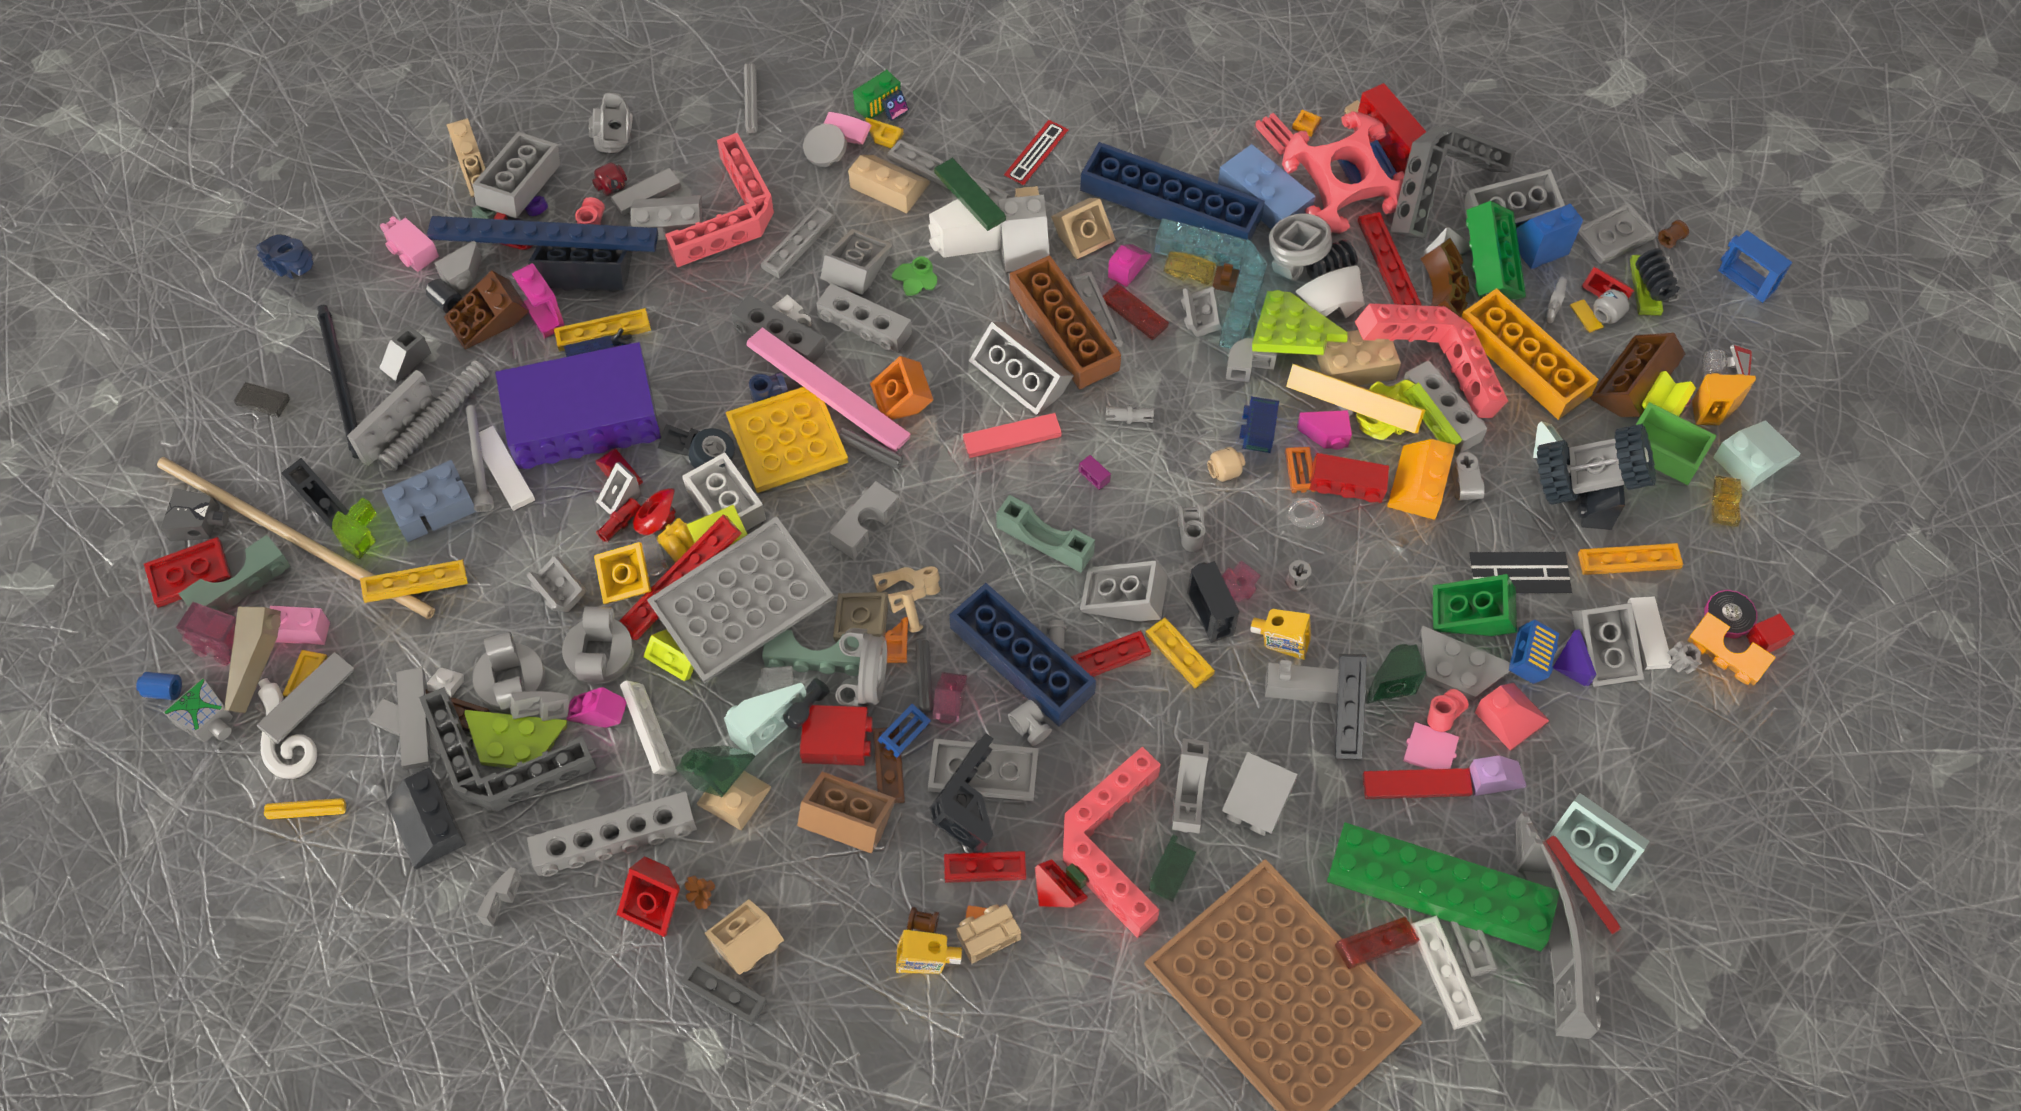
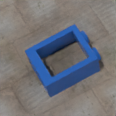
M1746 230L1741 236L1736 235L1729 242L1728 247L1730 249L1721 257L1722 264L1718 271L1763 303L1777 290L1793 262ZM1741 252L1770 271L1768 276L1765 278L1739 259Z

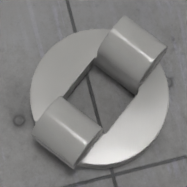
M1294 214L1280 220L1269 234L1270 251L1275 258L1272 261L1273 271L1295 281L1301 276L1304 266L1323 259L1332 247L1329 224L1322 218L1312 214ZM1298 233L1300 235V243L1303 246L1291 242Z
M585 607L583 621L576 624L564 639L562 646L564 662L569 672L581 682L593 685L609 683L622 676L632 663L634 657L633 641L627 628L614 619L615 613L612 607ZM588 641L612 642L609 660L605 653H586Z
M851 628L841 637L839 647L845 655L861 657L858 679H846L836 691V700L842 706L859 707L867 702L876 705L880 702L884 689L887 667V640L883 635L877 637L867 634V629ZM853 636L857 638L859 647H851L847 642V637ZM846 687L852 688L855 692V697H847L843 689Z
M511 632L484 639L486 653L476 663L473 671V685L479 698L486 706L496 711L510 712L511 694L543 691L546 672L540 657L534 650L523 644L514 643ZM521 665L524 683L520 676L500 682L496 681L495 672Z

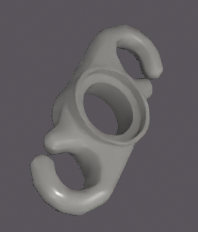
M1566 276L1559 278L1552 292L1547 307L1546 322L1548 324L1555 320L1557 312L1562 305L1566 293Z

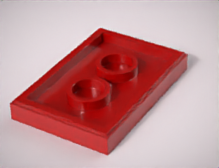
M219 537L144 563L154 604L158 608L181 600L182 598L178 593L199 579L219 583L232 578Z

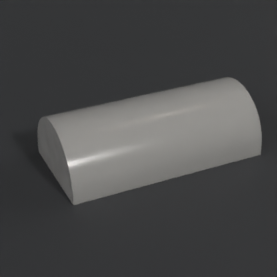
M1551 169L1469 190L1464 200L1466 218L1467 209L1492 201L1514 211L1515 225L1525 223L1534 217L1565 206Z

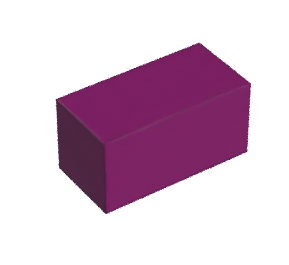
M1091 455L1079 463V472L1098 490L1110 482L1111 473Z

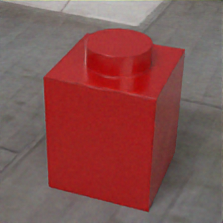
M1779 613L1755 624L1746 637L1750 645L1754 642L1770 653L1786 646L1795 633Z

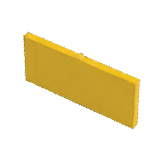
M1584 299L1570 304V307L1589 333L1604 327L1597 320L1594 312Z

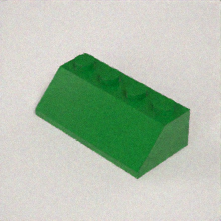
M1492 201L1467 209L1466 225L1470 233L1469 246L1473 254L1472 267L1476 275L1475 289L1478 296L1483 298L1497 288L1508 299L1525 298L1526 293L1514 211Z

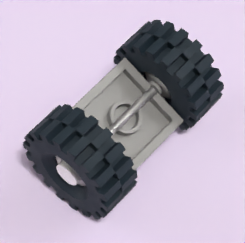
M1643 424L1616 429L1615 438L1605 441L1568 447V443L1565 440L1540 444L1537 447L1540 482L1543 485L1546 500L1551 505L1577 500L1578 493L1625 485L1628 490L1656 484L1653 452L1650 440L1648 439V433Z

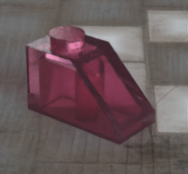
M942 672L935 689L932 719H939L942 723L959 722L968 675Z

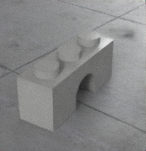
M877 481L870 487H866L860 499L855 504H851L842 519L834 522L829 530L831 545L855 560L870 543L868 530L862 527L861 524L867 520H877L886 525L900 509L899 496Z

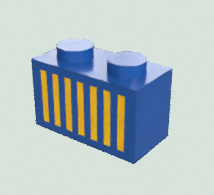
M1537 620L1520 626L1509 671L1532 684L1549 678L1553 671L1554 655L1558 649L1559 633Z

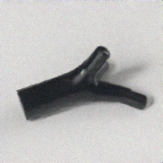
M620 328L615 335L598 339L600 348L612 345L631 344L627 339L632 338V335H622L624 330Z

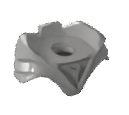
M605 93L601 108H594L593 115L589 118V137L593 138L596 150L601 152H620L628 143L631 133L633 113L630 112L625 100L618 93ZM617 122L621 127L619 129H612L609 127V124Z

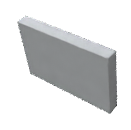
M1628 203L1582 225L1576 238L1600 265H1603L1655 239L1657 233Z

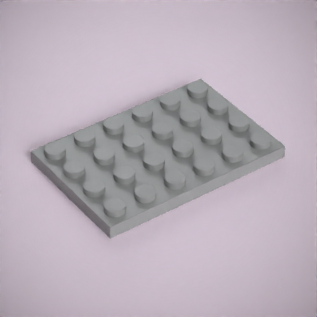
M776 516L648 598L647 601L705 684L833 600L834 595Z

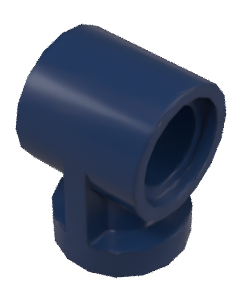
M781 372L771 376L756 374L749 381L753 403L788 392Z

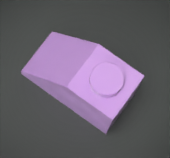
M1498 755L1474 759L1469 767L1474 796L1526 787L1518 761Z

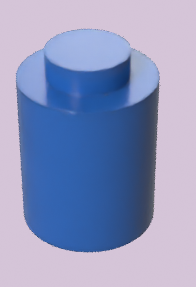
M144 672L138 678L136 688L140 695L145 698L176 700L181 693L182 680L177 674Z

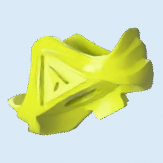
M1404 380L1393 386H1386L1382 382L1377 381L1371 385L1369 390L1410 404L1403 395V392L1415 384L1409 380ZM1356 413L1360 430L1375 439L1383 440L1393 433L1401 435L1406 431L1366 415Z

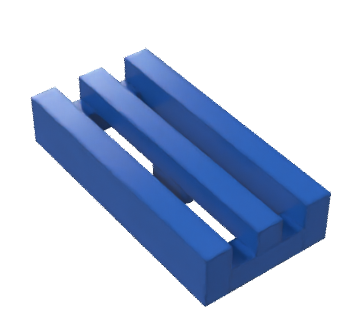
M911 704L877 741L881 744L884 742L886 744L885 748L894 751L893 755L897 758L929 725L931 720L914 704ZM913 713L915 716L891 740L888 736ZM920 719L922 721L921 725L898 746L896 743Z

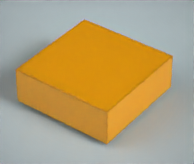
M1302 109L1294 121L1292 129L1298 132L1306 131L1308 136L1312 137L1320 125L1322 117Z

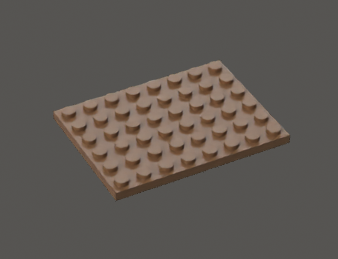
M1266 859L1147 959L1144 964L1276 1111L1331 1110L1423 1024Z

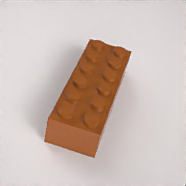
M1050 255L1010 273L1011 293L1062 366L1074 375L1072 380L1079 390L1120 371L1121 353Z

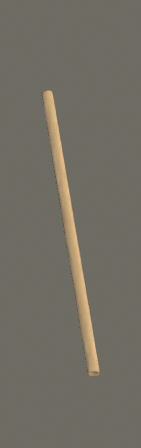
M166 457L159 459L157 463L158 468L360 581V578L375 576L373 573ZM412 595L391 598L427 619L432 618L435 613V608Z

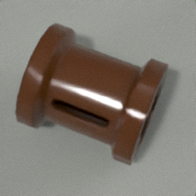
M1675 220L1672 222L1671 227L1663 229L1658 233V240L1662 246L1672 248L1679 239H1684L1689 235V228L1685 222Z
M912 907L908 918L907 930H918L936 934L940 913L934 912V914L918 911L917 907Z

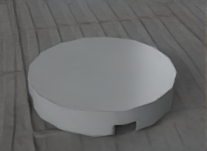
M822 124L814 127L805 137L803 144L804 154L812 164L818 167L831 166V163H837L845 154L847 147L845 135L839 127L833 124Z

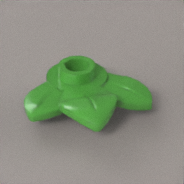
M923 256L915 258L912 263L901 264L892 274L893 279L904 282V292L908 296L918 294L923 287L927 290H933L937 285V276L933 273V265L928 258Z

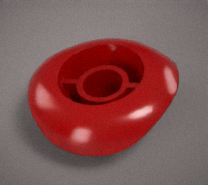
M674 488L660 490L643 503L633 520V528L636 532L642 535H650L658 530L666 529L668 524L671 525L676 513L671 505L674 497Z

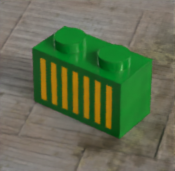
M885 70L853 90L855 110L865 119L866 117L871 119L885 111L881 100L896 90L901 91L900 81L888 70Z

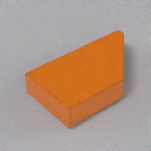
M904 617L897 626L885 633L887 640V663H907L908 617Z

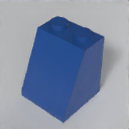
M1571 203L1534 217L1516 228L1520 256L1530 269L1570 254L1583 222L1582 217Z

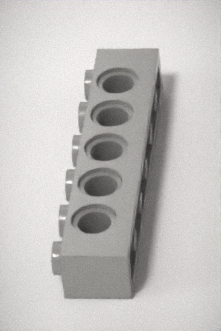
M685 791L527 837L532 865L537 875L552 876L562 869L579 868L584 866L586 862L606 860L613 854L620 852L630 853L636 851L640 846L660 844L667 838L674 836L685 837L691 831L697 830L690 800ZM663 818H672V820L669 823L660 824ZM638 825H646L642 831L634 832ZM611 833H619L617 838L613 840L607 839ZM587 840H592L590 846L585 848L581 847L583 842ZM566 848L563 854L554 855L558 849Z

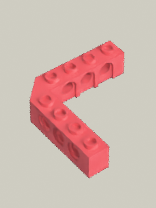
M738 133L718 139L717 144L720 158L745 205L727 214L716 215V218L705 222H697L694 226L678 231L677 229L666 233L668 249L677 268L761 237L774 214L771 194Z
M1369 303L1355 321L1363 340L1389 339L1394 341L1395 339L1408 340L1409 342L1414 340L1438 342L1451 364L1452 372L1455 373L1458 379L1460 390L1464 392L1471 410L1478 418H1493L1508 402L1473 326L1445 306Z
M1143 746L1065 813L1063 862L1067 866L1073 863L1087 878L1086 886L1137 938L1158 920L1159 909L1089 838L1094 834V830L1107 818L1110 820L1114 812L1124 803L1131 802L1133 796L1145 785L1148 787L1159 777L1161 764Z

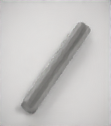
M751 63L744 66L745 128L748 134H755L758 131L756 66Z

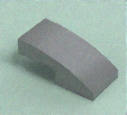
M528 691L511 694L510 712L513 719L539 714L542 721L568 716L569 696L567 694L548 691Z
M510 867L503 873L485 896L476 915L483 925L494 926L502 901L513 903L522 878L516 868Z

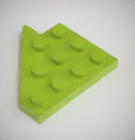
M1274 290L1267 291L1253 338L1252 351L1324 355L1327 341L1348 342V332L1291 292Z

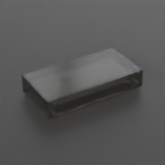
M245 382L234 402L237 406L280 417L290 397L286 393Z

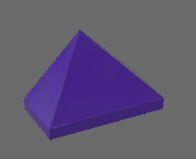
M1577 629L1574 630L1555 662L1553 669L1583 686H1590L1597 674L1581 631Z

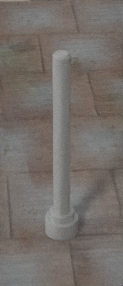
M468 405L466 407L477 488V493L473 498L474 510L477 512H488L494 509V501L490 493L487 492L476 407Z

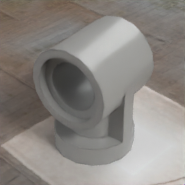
M1032 700L1026 701L1008 714L1010 723L1020 735L1023 736L1027 732L1030 734L1028 742L1032 746L1042 742L1052 732V728L1048 724H1041L1044 721L1043 714Z

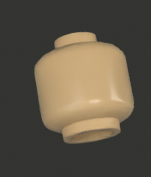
M1226 447L1213 452L1210 460L1207 461L1210 475L1213 479L1217 478L1221 482L1239 477L1245 465L1243 454L1237 452L1233 447Z

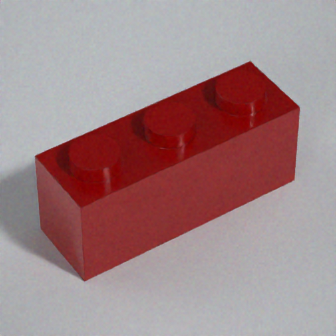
M1317 453L1312 463L1309 490L1317 491L1321 494L1330 493L1341 495L1344 498H1358L1368 502L1381 503L1387 492L1389 465Z

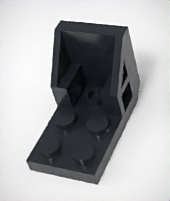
M986 732L973 745L930 806L932 823L973 853H978L994 836L982 794L967 784L970 783L978 771L974 767L978 768L993 750L989 746L994 738Z

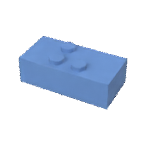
M1252 144L1220 166L1219 185L1265 201L1261 221L1271 229L1285 217L1294 214H1305V209L1314 205L1316 197Z

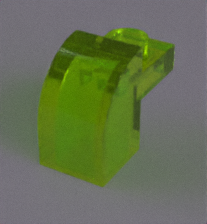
M363 497L350 508L347 515L338 511L332 522L333 532L343 549L358 559H361L376 542L371 531L366 526L377 513L370 501Z

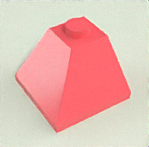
M1514 683L1500 685L1481 699L1475 711V714L1510 751L1549 722L1547 717Z

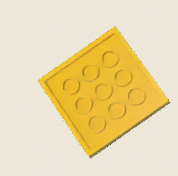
M805 387L726 412L727 420L756 493L849 463L848 456L825 402Z

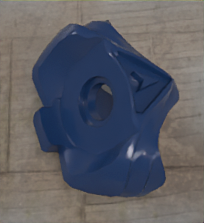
M273 235L256 246L259 252L257 256L264 267L272 270V272L280 277L286 275L290 279H294L291 271L300 276L309 271L312 265H314L313 254L310 249L303 245L301 240L287 235Z

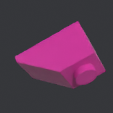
M1133 244L1121 245L1109 260L1108 277L1128 287L1150 259L1151 254Z
M1348 410L1303 412L1299 415L1297 430L1324 449L1333 448L1339 450L1348 448L1352 436Z

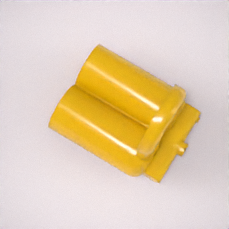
M677 518L671 525L668 524L666 529L657 538V543L661 544L675 563L694 544L686 525L687 523H684L680 518Z

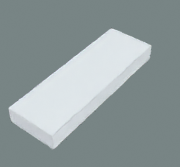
M1655 596L1630 598L1628 603H1632L1638 645L1644 669L1670 668L1672 664H1669L1671 656L1668 654L1669 649Z

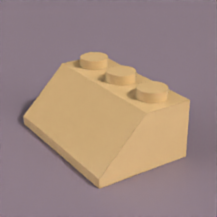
M860 155L848 170L850 188L905 213L909 212L930 184V180L874 155Z

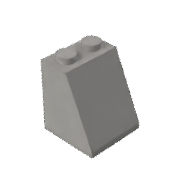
M1247 752L1222 809L1223 812L1227 813L1226 819L1239 825L1243 820L1252 825L1250 830L1263 836L1267 832L1272 834L1299 774Z

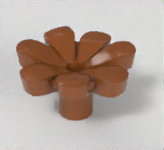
M688 877V881L684 884L685 888L690 891V893L686 894L687 901L692 902L695 900L697 909H707L711 905L709 898L711 897V891L715 890V884L713 881H706L704 878Z

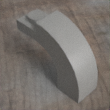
M1183 738L1176 783L1172 830L1199 833L1209 742Z

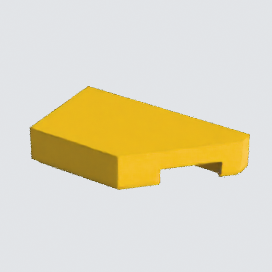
M867 117L865 119V122L871 125L869 133L876 144L892 149L903 136L902 128Z

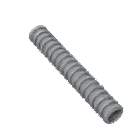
M472 361V366H467V371H462L461 376H458L456 381H453L451 386H448L446 391L441 393V397L438 396L436 402L433 401L431 407H427L426 412H422L421 417H417L415 419L416 422H412L410 424L411 427L405 429L406 433H401L400 438L395 439V444L391 443L389 445L390 449H385V454L379 455V459L385 467L396 471L398 469L397 466L403 464L402 460H407L408 455L413 454V449L417 450L418 444H423V439H428V434H432L434 429L439 427V423L442 424L444 418L447 419L449 413H453L454 408H458L459 403H463L464 398H468L469 393H473L474 388H478L479 383L484 382V378L489 376V372L482 363Z

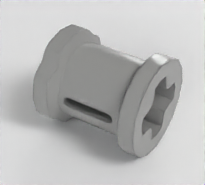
M1296 560L1290 564L1286 577V584L1289 589L1296 592L1306 589L1308 578L1311 575L1310 565L1303 560Z

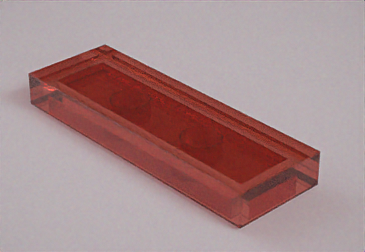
M1119 283L1102 296L1106 305L1151 340H1154L1168 328L1169 322Z
M1405 916L1339 940L1335 947L1347 968L1351 969L1416 945L1419 938Z

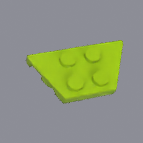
M465 710L464 713L480 763L483 766L514 768L521 761L525 763L543 755V752L551 750L555 744L554 741L568 726L567 720L552 719L542 721L540 717L530 716L513 719L511 714Z

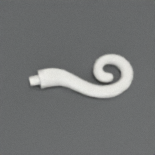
M265 678L258 683L261 688L258 695L265 706L267 716L284 700L278 684L270 683ZM262 731L261 756L264 764L273 774L284 779H296L306 775L313 768L317 760V748L311 738L301 734L286 738L281 745V755L284 759H292L293 749L297 746H302L305 749V755L301 761L293 765H286L279 760L276 754V742Z

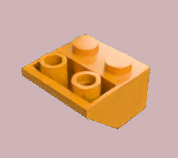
M1707 374L1692 399L1695 425L1719 426L1740 407L1754 384L1756 377L1743 374Z

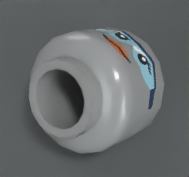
M1613 289L1606 291L1594 302V315L1602 323H1616L1629 310L1627 296L1623 292Z

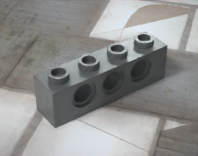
M749 294L732 312L734 327L740 333L753 336L763 327L813 364L826 350L824 336Z

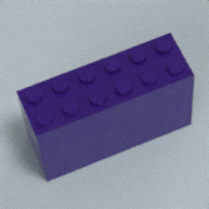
M640 342L495 372L507 445L518 469H530L545 463L554 464L564 459H577L587 454L604 453L615 448H628L634 444L651 443L661 439L647 366Z

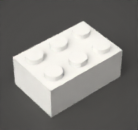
M725 452L682 476L687 493L704 517L734 505L746 531L766 520L763 504Z

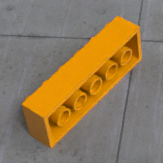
M1497 288L1463 311L1461 318L1473 326L1486 355L1558 420L1592 396L1599 379Z

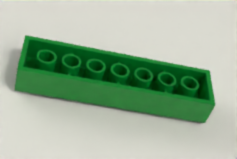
M1344 822L1327 879L1328 883L1432 917L1437 916L1439 919L1448 922H1456L1458 925L1476 931L1478 929L1485 934L1540 952L1549 941L1560 894L1557 889Z

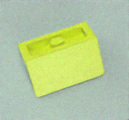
M1663 371L1659 374L1642 402V407L1645 409L1650 402L1679 417L1696 387L1691 381L1675 383L1668 372Z
M665 629L651 635L643 657L683 681L689 680L694 668L668 630Z

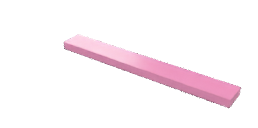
M763 327L747 340L746 346L892 451L896 452L910 439L911 434Z

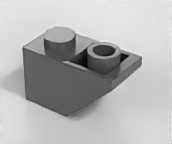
M409 325L403 328L390 339L379 368L380 371L398 383L431 354L425 337Z

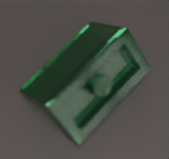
M1175 834L1172 835L1149 886V891L1174 902L1196 856L1195 851L1177 843L1178 836Z

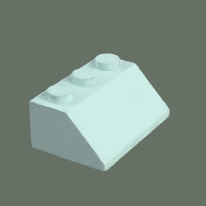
M1581 793L1575 798L1547 837L1548 839L1551 836H1556L1577 866L1613 891L1649 843V840Z

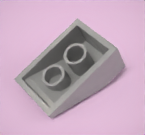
M1044 195L998 199V207L1006 215V221L1001 223V243L1005 273H1011L1049 256Z
M851 229L825 254L820 279L827 281L829 284L846 288L852 293L862 295L873 283L893 244Z
M1157 560L1089 567L1080 610L1082 613L1132 621L1160 620L1168 576Z
M1632 603L1572 611L1575 630L1580 629L1597 674L1591 683L1592 687L1644 679Z

